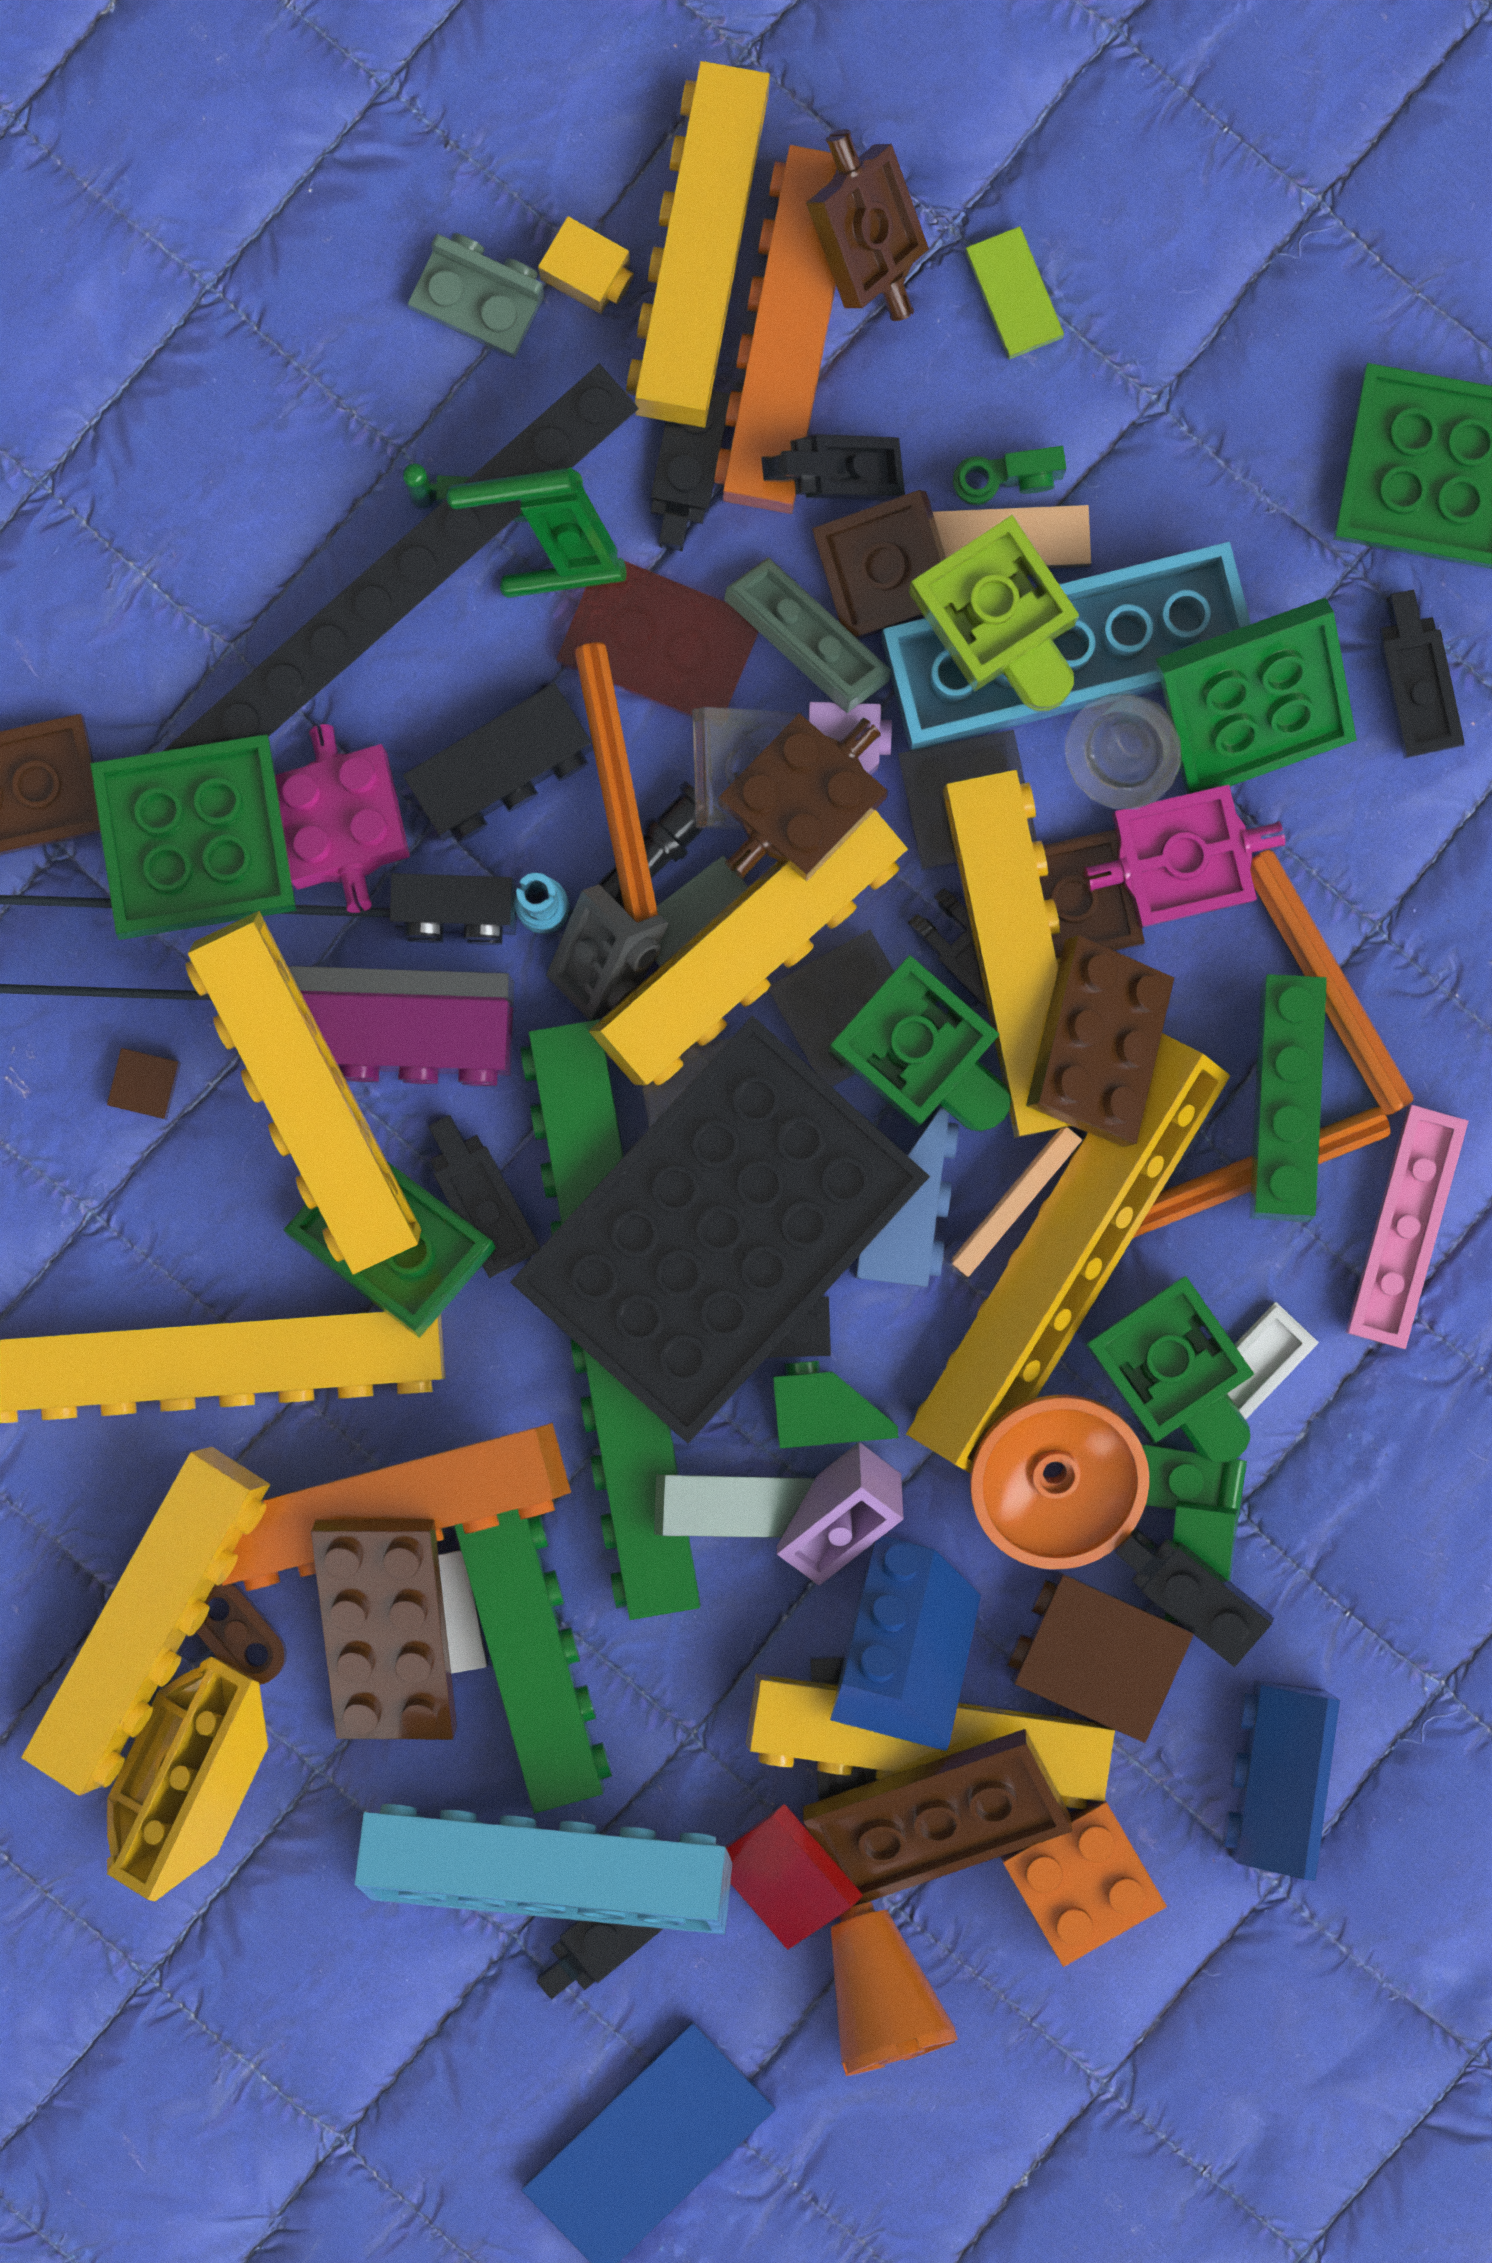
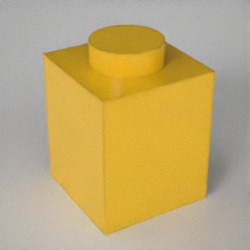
M567 216L538 266L542 281L599 314H602L609 300L615 304L621 301L634 277V273L628 270L630 266L628 250Z

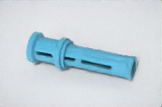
M535 872L524 876L519 882L521 887L516 890L514 903L516 913L523 925L530 931L538 934L553 933L563 927L569 916L570 905L562 886L541 873ZM547 891L549 895L548 900L545 899L540 904L530 903L531 897L540 899L543 892Z

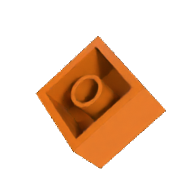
M1091 1800L1087 1803L1086 1809L1077 1808L1070 1812L1072 1832L1000 1856L1063 1967L1167 1907L1106 1800L1104 1802Z

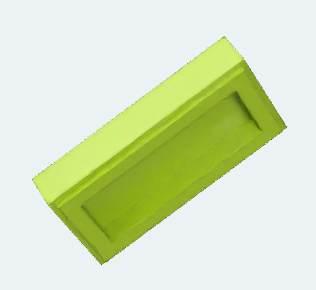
M1021 226L966 247L965 254L1008 360L1063 339L1064 332Z

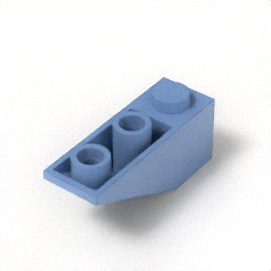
M944 1108L938 1110L907 1155L930 1177L858 1256L855 1278L928 1287L929 1275H941L944 1241L934 1240L936 1217H948L952 1182L941 1181L944 1158L955 1159L959 1130L958 1123L948 1122L949 1113Z

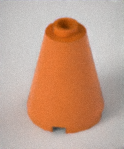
M867 1902L853 1906L839 1916L841 1922L830 1929L841 2065H843L846 2076L885 2067V2064L902 2059L906 2061L955 2043L958 2037L954 2024L888 1910L875 1911L873 1903Z

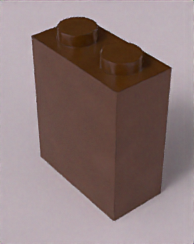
M1058 1572L1054 1583L1045 1579L1031 1608V1612L1039 1615L1030 1637L1024 1634L1019 1635L1008 1658L1006 1666L1015 1670L1011 1681L1019 1687L1146 1743L1194 1633L1062 1572Z

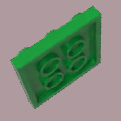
M1367 363L1362 376L1333 540L1492 569V386Z
M1326 597L1156 658L1182 781L1188 794L1225 785L1233 786L1357 741L1335 615Z
M268 734L90 763L115 931L119 940L237 921L257 911H260L262 916L297 911Z

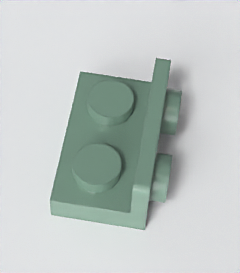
M453 233L451 239L436 234L431 243L433 252L408 302L409 309L515 359L545 297L543 284L536 280L538 273L529 266L514 259L506 258L504 264H501L484 256L485 248L464 235Z

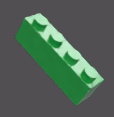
M1266 974L1261 983L1249 1219L1310 1222L1316 1216L1327 977Z

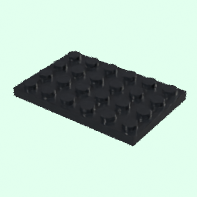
M752 1015L510 1283L689 1444L930 1176Z

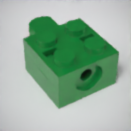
M911 955L903 961L827 1048L828 1051L915 1127L921 1125L938 1105H941L964 1127L978 1132L997 1126L1005 1119L1010 1109L1011 1096L1008 1088L978 1061L1000 1034ZM938 1001L949 1010L947 1014L935 1005Z
M1187 1276L1179 1278L1084 1344L1151 1442H1158L1180 1427L1198 1454L1211 1462L1224 1463L1237 1459L1246 1450L1250 1441V1427L1227 1393L1255 1374ZM1203 1326L1211 1338L1209 1340L1203 1335L1199 1329ZM1127 1378L1129 1379V1381L1131 1382V1384L1133 1385V1387L1136 1389L1135 1391H1134V1389L1132 1388V1386L1130 1385V1383L1128 1382Z

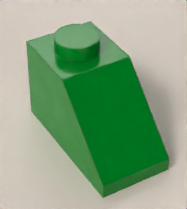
M819 1361L784 1364L785 1375L773 1376L780 1449L899 1438L898 1426L834 1372H820Z

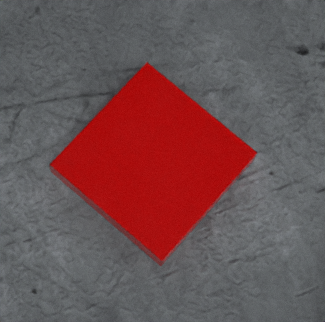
M785 1804L724 1846L732 1861L730 1884L787 1950L852 1908L863 1896Z

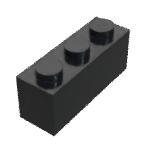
M554 682L403 774V777L443 842L454 836L459 843L484 829L488 825L484 817L504 805L507 811L511 812L538 795L534 786L555 774L558 781H562L580 771L589 763L585 755L593 751V745Z

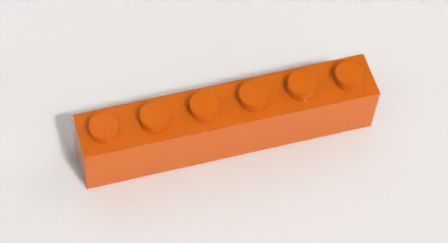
M789 145L786 163L775 161L769 196L779 198L775 220L764 218L758 254L768 255L765 276L753 275L747 311L757 312L753 335L742 333L736 368L746 370L743 391L731 390L725 421L726 426L735 427L731 450L720 448L714 483L724 485V502L793 514L796 499L794 481H764L761 457L778 455L782 451H791L790 441L808 436L836 283L806 202L831 182L836 174L837 167L831 152Z
M553 1423L261 1500L266 1504V1510L257 1526L249 1534H242L233 1550V1553L238 1555L237 1562L222 1585L243 1581L246 1591L255 1590L281 1582L278 1571L298 1567L300 1577L316 1574L311 1530L316 1519L435 1520L437 1541L444 1540L442 1528L462 1523L464 1533L468 1534L500 1525L497 1514L518 1509L520 1520L555 1511L553 1499L569 1494L571 1490Z

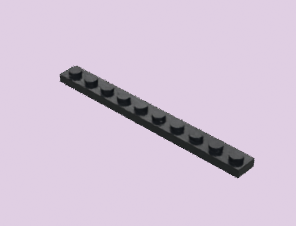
M599 363L465 483L569 467L573 468L639 408ZM444 500L163 751L268 734V737L272 735L522 513L520 509L521 500L463 509H453L448 505L447 500Z

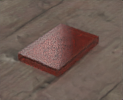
M624 561L626 566L625 581L586 587L556 658L557 663L578 671L575 656L576 648L587 643L602 642L607 649L613 685L615 687L720 729L760 632L728 603Z

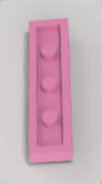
M1415 1105L1408 1106L1345 1333L1406 1349L1468 1120Z

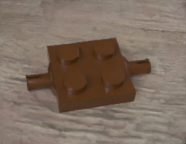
M842 129L830 134V137H826V143L829 145L837 167L836 174L831 182L806 202L844 308H864L879 293H882L890 319L892 321L904 320L914 313V308L904 286L905 277L912 264L928 251L929 247L892 144H874L858 157L850 130Z
M799 713L718 797L719 805L741 824L748 837L731 857L724 861L732 872L735 870L736 876L743 879L766 854L771 858L785 862L807 882L887 798L888 790L863 769L858 759L875 739L881 736L876 726L873 724L870 727V721L862 718L854 729L839 742L834 738L825 736Z

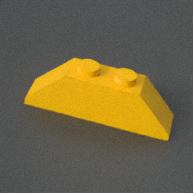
M211 1656L201 1662L200 1667L184 1673L158 1690L151 1705L153 1707L151 1717L136 1736L124 1765L107 1797V1839L111 1855L107 1859V1875L150 1901H157L218 1854L268 1749L259 1682L218 1658Z

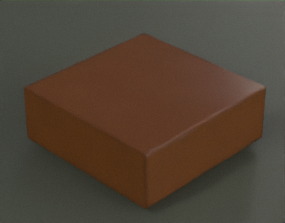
M121 1048L107 1105L167 1120L181 1063Z

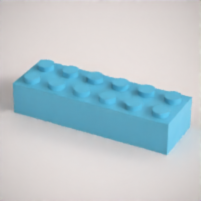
M1230 542L1059 584L1078 612L1079 618L1074 627L1053 640L1073 671L1074 685L1067 699L1059 707L1050 711L1036 712L1025 706L1004 674L974 691L926 618L884 628L881 641L887 665L892 670L890 677L910 753L1162 689L1156 658L1251 624Z
M382 1804L380 1814L368 1812L363 1814L355 1886L370 1900L725 1935L732 1861L726 1847L716 1844L715 1836L699 1833H681L679 1842L661 1841L656 1838V1831L636 1827H621L619 1836H608L596 1833V1826L593 1824L573 1821L560 1822L559 1831L546 1830L536 1827L535 1819L521 1816H500L499 1825L483 1824L476 1821V1814L458 1810H441L440 1819H431L416 1815L417 1809L414 1807L396 1804Z

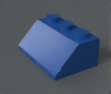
M882 1536L874 1542L862 1580L830 1720L947 1751L981 1594L935 1549L887 1536Z
M1254 1680L1253 1694H1243L1239 1714V1728L1248 1729L1245 1753H1235L1231 1773V1787L1240 1789L1237 1812H1227L1223 1832V1847L1232 1848L1231 1858L1237 1864L1303 1880L1316 1881L1340 1700L1329 1692L1321 1689Z

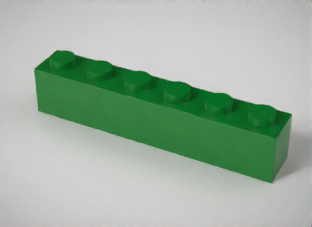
M518 1509L497 1514L500 1525L465 1534L462 1523L454 1526L530 1802L535 1814L603 1795L605 1787L602 1779L612 1777V1771L604 1743L592 1744L587 1721L595 1720L596 1713L588 1685L576 1686L571 1664L580 1662V1655L572 1628L569 1627L561 1630L555 1606L565 1603L556 1570L545 1572L539 1549L549 1547L541 1515L520 1520Z

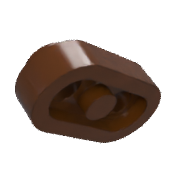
M232 1583L217 1586L215 1584L204 1603L209 1606L213 1598H223L229 1605V1614L225 1619L218 1620L213 1618L208 1612L196 1633L219 1660L259 1682V1685L268 1683L282 1671L285 1665L287 1650L283 1638L238 1585ZM260 1643L267 1649L268 1657L264 1664L255 1665L248 1660L247 1648L250 1644Z

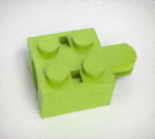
M1013 515L911 581L908 593L974 691L1004 674L1025 706L1036 712L1055 709L1067 699L1074 685V674L1053 640L1074 627L1079 614ZM1029 575L1037 586L1035 589L1027 578Z

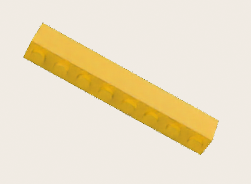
M1162 1033L1137 1144L1122 1147L1089 1132L1087 1133L1081 1145L1071 1155L1069 1164L1051 1195L1042 1203L1037 1218L1020 1246L1011 1254L1007 1267L991 1294L979 1307L977 1317L959 1347L950 1355L946 1368L933 1390L918 1408L915 1419L906 1435L966 1472H971L977 1448L992 1425L1008 1411L1024 1402L1035 1399L1040 1393L1231 1075L1203 1053Z
M386 1312L4 1339L0 1340V1424L18 1422V1410L41 1409L42 1420L78 1418L77 1406L100 1404L101 1416L135 1414L137 1413L136 1402L159 1400L160 1412L196 1409L195 1397L219 1396V1407L255 1405V1393L278 1391L279 1403L313 1401L314 1389L337 1387L338 1399L374 1396L373 1384L397 1383V1394L433 1392L432 1380L446 1379L442 1318L440 1314L420 1338Z

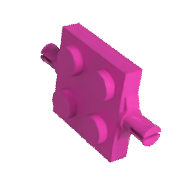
M329 724L320 725L322 734L317 726L309 731L316 760L304 767L275 775L292 883L297 890L324 882L342 883L347 911L350 913H360L359 904L364 911H367L372 906L365 876L371 874L382 865L409 858L410 853L389 758L383 745L379 744L348 754H338L334 727Z
M1225 785L1114 811L1112 817L1119 842L1118 860L1089 867L1085 866L1084 873L1085 878L1109 874L1108 876L1087 881L1090 892L1095 889L1123 883L1132 897L1139 928H1144L1254 902L1257 900L1250 872L1252 852L1285 846V836L1282 834L1261 839V837L1283 831L1280 821L1246 830L1245 825L1236 814L1230 786Z

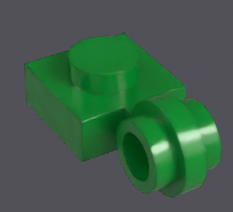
M1056 446L1006 453L1003 458L993 460L980 456L966 458L959 463L954 471L953 489L962 501L971 505H981L989 502L996 495L1000 484H1004V487L1019 486L1021 494L1051 490L1055 487L1054 481L1062 480L1067 469L1064 447ZM973 472L981 473L986 478L987 485L981 489H973L967 484L966 476Z

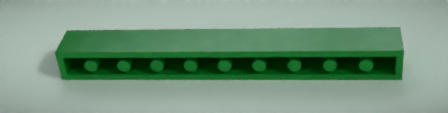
M599 1019L529 1031L531 1045L520 1047L526 1082L537 1080L541 1101L540 1104L530 1105L536 1140L547 1138L551 1162L540 1163L546 1199L557 1197L561 1217L559 1221L550 1222L552 1235L624 1157L606 1052L588 1032L600 1021ZM570 1339L576 1374L587 1372L591 1396L580 1397L586 1433L593 1431L598 1433L601 1454L590 1456L596 1491L607 1489L611 1513L602 1514L600 1517L606 1550L615 1548L618 1550L621 1572L610 1573L616 1609L627 1607L629 1620L698 1609L701 1607L689 1536H661L654 1534L656 1474L678 1475L671 1428L573 1339Z

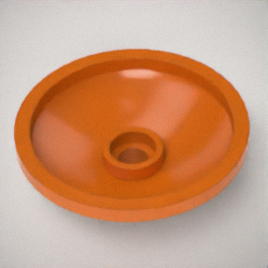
M1076 1395L1042 1396L1024 1402L1008 1411L992 1425L983 1437L974 1455L970 1472L971 1501L977 1519L985 1534L1008 1556L1024 1564L1043 1569L1076 1568L1097 1561L1112 1552L1129 1536L1139 1522L1149 1492V1468L1146 1455L1139 1439L1129 1424L1119 1414L1102 1403ZM1060 1462L1063 1464V1470L1059 1475L1047 1477L1043 1474L1045 1467L1049 1463Z

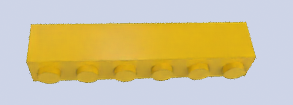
M700 61L697 81L687 79L685 81L680 115L689 116L686 137L675 135L669 170L679 172L675 192L664 191L659 216V226L667 227L668 231L664 248L653 247L648 272V282L657 283L653 304L643 302L637 329V338L646 339L643 360H631L627 379L626 394L635 395V404L639 408L636 411L637 416L702 428L706 427L769 97L770 73Z
M1017 770L948 783L942 792L991 1027L1000 1034L994 1043L1002 1081L1008 1088L1011 1096L1009 1115L1014 1138L1070 1127L1072 1125L1026 1106L1061 958H1056L1051 936L1060 934L1056 905L1053 899L1044 900L1039 877L1048 875L1045 851L1041 840L1032 842L1027 821L1029 818L1036 817L1031 786L1029 782L1019 783Z
M875 810L807 882L785 862L778 860L588 1032L634 1085H648L652 1081L656 1086L663 1084L683 1066L684 1062L679 1056L691 1045L697 1042L702 1047L724 1030L728 1023L723 1019V1016L739 1002L743 1007H747L768 990L771 984L766 978L782 963L787 968H790L805 957L814 947L810 938L825 924L830 929H833L847 919L857 908L853 899L868 885L872 890H876L890 880L900 869L895 861L908 848Z
M260 911L194 941L188 952L191 961L185 963L188 976L200 996L209 994L219 1014L213 1017V1022L221 1041L228 1050L236 1047L246 1066L245 1069L241 1070L243 1083L255 1103L264 1101L273 1119V1122L268 1124L269 1132L280 1154L283 1157L291 1154L301 1173V1175L295 1178L298 1190L309 1209L319 1208L328 1226L323 1229V1236L334 1259L337 1262L345 1259L354 1275L418 1245L421 1227Z
M212 1446L190 1452L21 1757L22 1759L78 1796L101 1786L106 1788L114 1781L125 1762V1757L120 1755L127 1740L130 1736L132 1738L137 1736L151 1717L153 1707L148 1703L156 1688L166 1685L179 1667L181 1656L176 1653L185 1636H192L204 1622L210 1608L204 1603L215 1584L217 1586L221 1585L232 1572L238 1559V1555L233 1553V1550L242 1534H249L261 1520L266 1510V1504L261 1500L268 1490L270 1483Z
M758 1673L755 1675L745 1744L750 1752L759 1753L758 1762L780 1767H793L794 1758L818 1761V1771L846 1776L852 1775L853 1766L877 1769L875 1778L880 1780L1026 1729L1066 1807L1086 1809L1088 1799L1105 1801L1115 1730L1099 1722L958 1702L949 1747L947 1751L831 1721L830 1717L838 1685Z

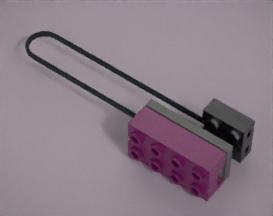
M392 873L390 908L371 907L364 911L362 907H359L360 913H350L347 911L346 906L296 905L297 911L280 914L389 917L390 922L395 925V928L398 931H404V937H408L410 942L443 943L444 933H464L463 938L467 939L469 944L502 945L503 935H516L517 913L514 903L517 886L512 877ZM0 895V904L112 908L111 898ZM288 966L346 1081L379 1082V1071L399 1072L398 1080H403V1083L438 1084V1073L458 1074V1082H462V1085L497 1086L498 1075L511 1076L513 1007H510V1005H514V981L509 973ZM0 984V993L212 1001L208 993L200 996L194 990Z

